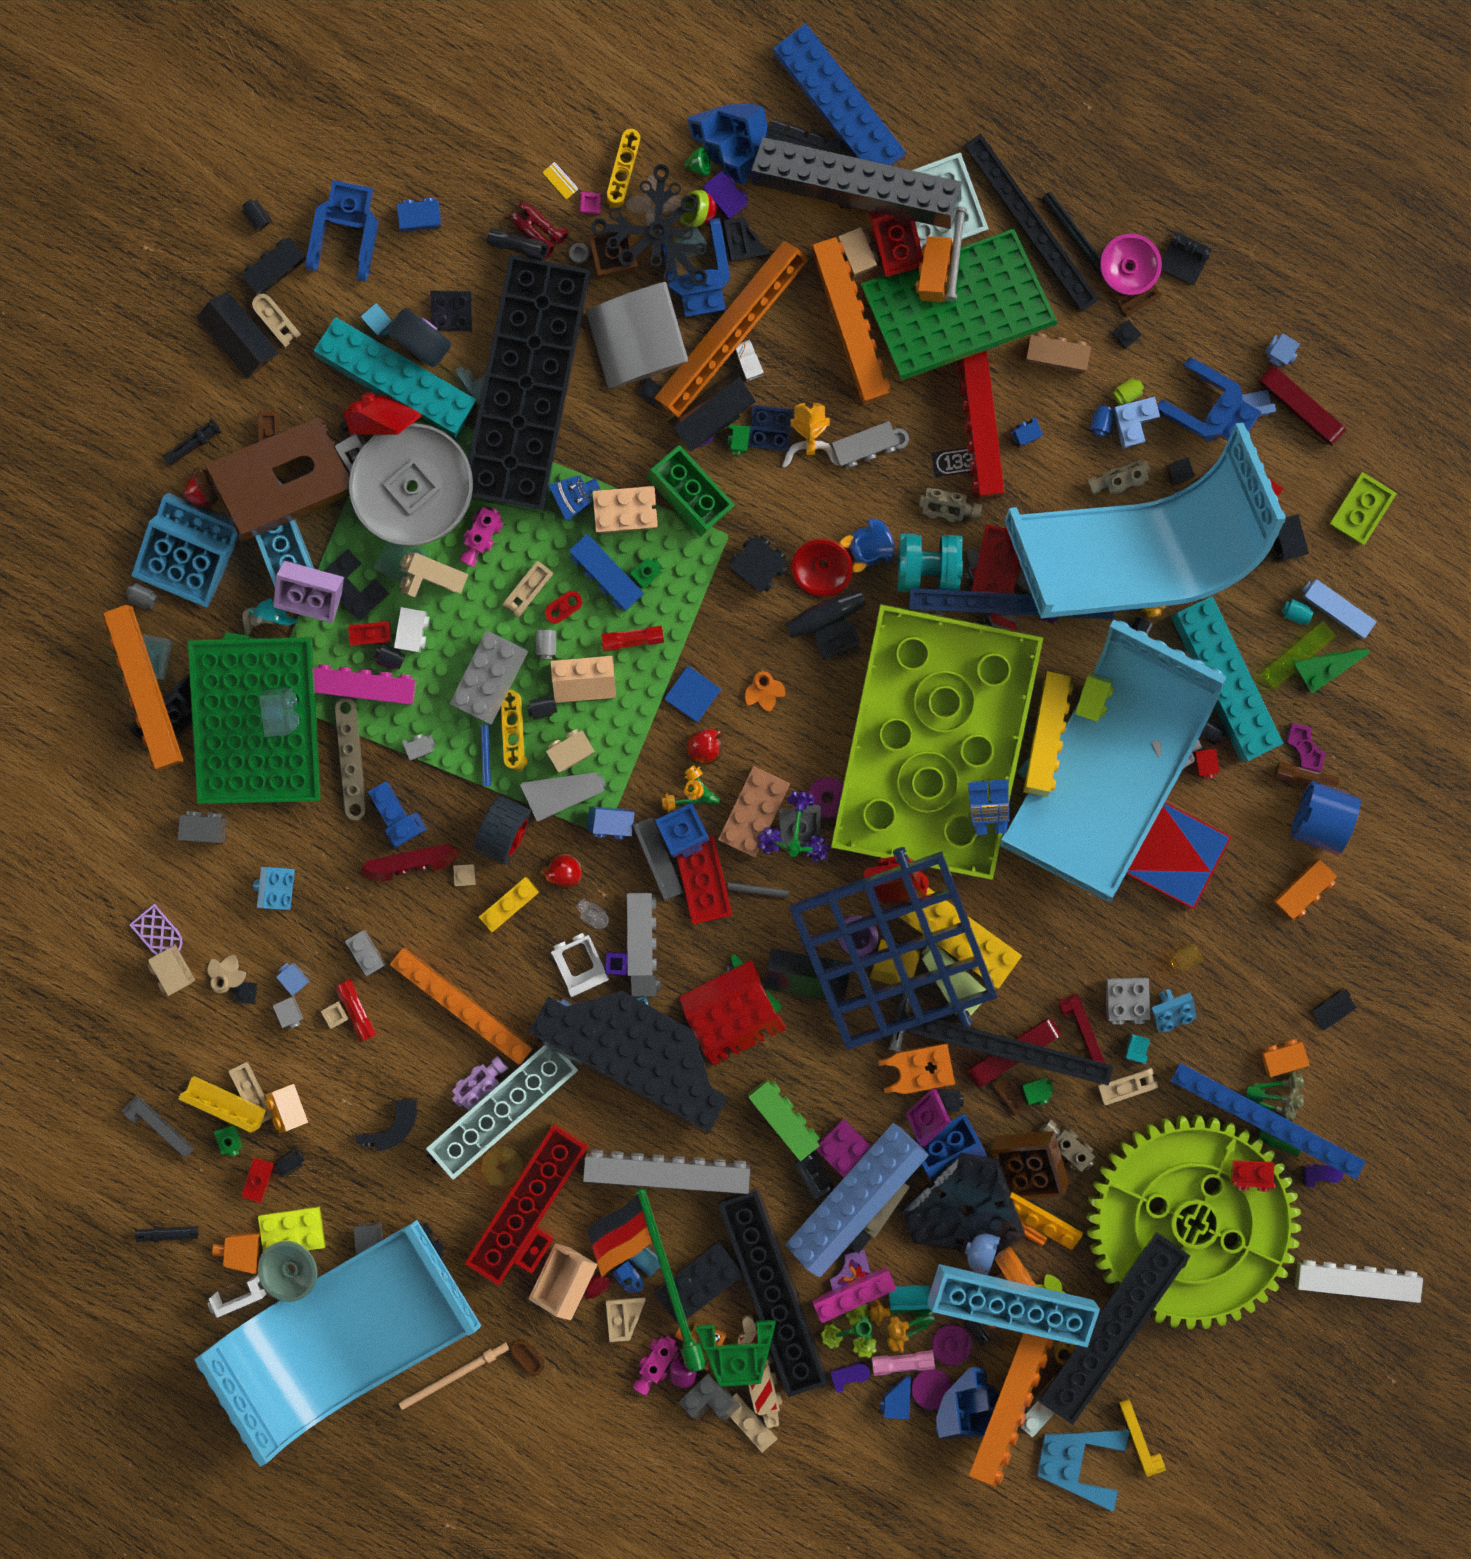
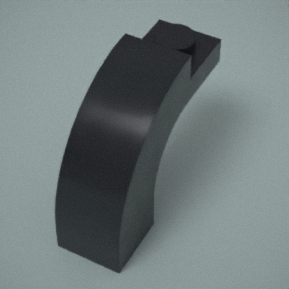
M418 1098L397 1099L396 1118L392 1127L379 1133L356 1134V1143H361V1147H371L373 1143H376L377 1151H382L402 1142L416 1123Z

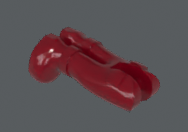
M521 201L518 206L529 216L526 221L514 211L508 216L514 226L525 236L548 244V252L546 258L543 259L546 260L554 252L555 245L546 239L533 224L537 225L545 234H548L556 245L562 244L568 237L569 232L565 228L557 229L553 227L554 225L536 208Z

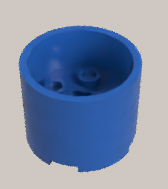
M1311 781L1302 796L1298 812L1295 813L1290 836L1302 843L1335 855H1340L1354 830L1360 811L1361 799L1321 783Z

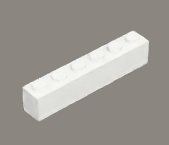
M1303 1260V1263L1297 1262L1295 1287L1298 1290L1421 1303L1423 1278L1414 1271H1405V1274L1397 1273L1395 1269L1385 1268L1383 1272L1377 1271L1376 1267L1364 1266V1269H1356V1265L1351 1264L1337 1267L1336 1263L1324 1262V1265H1318L1313 1260Z

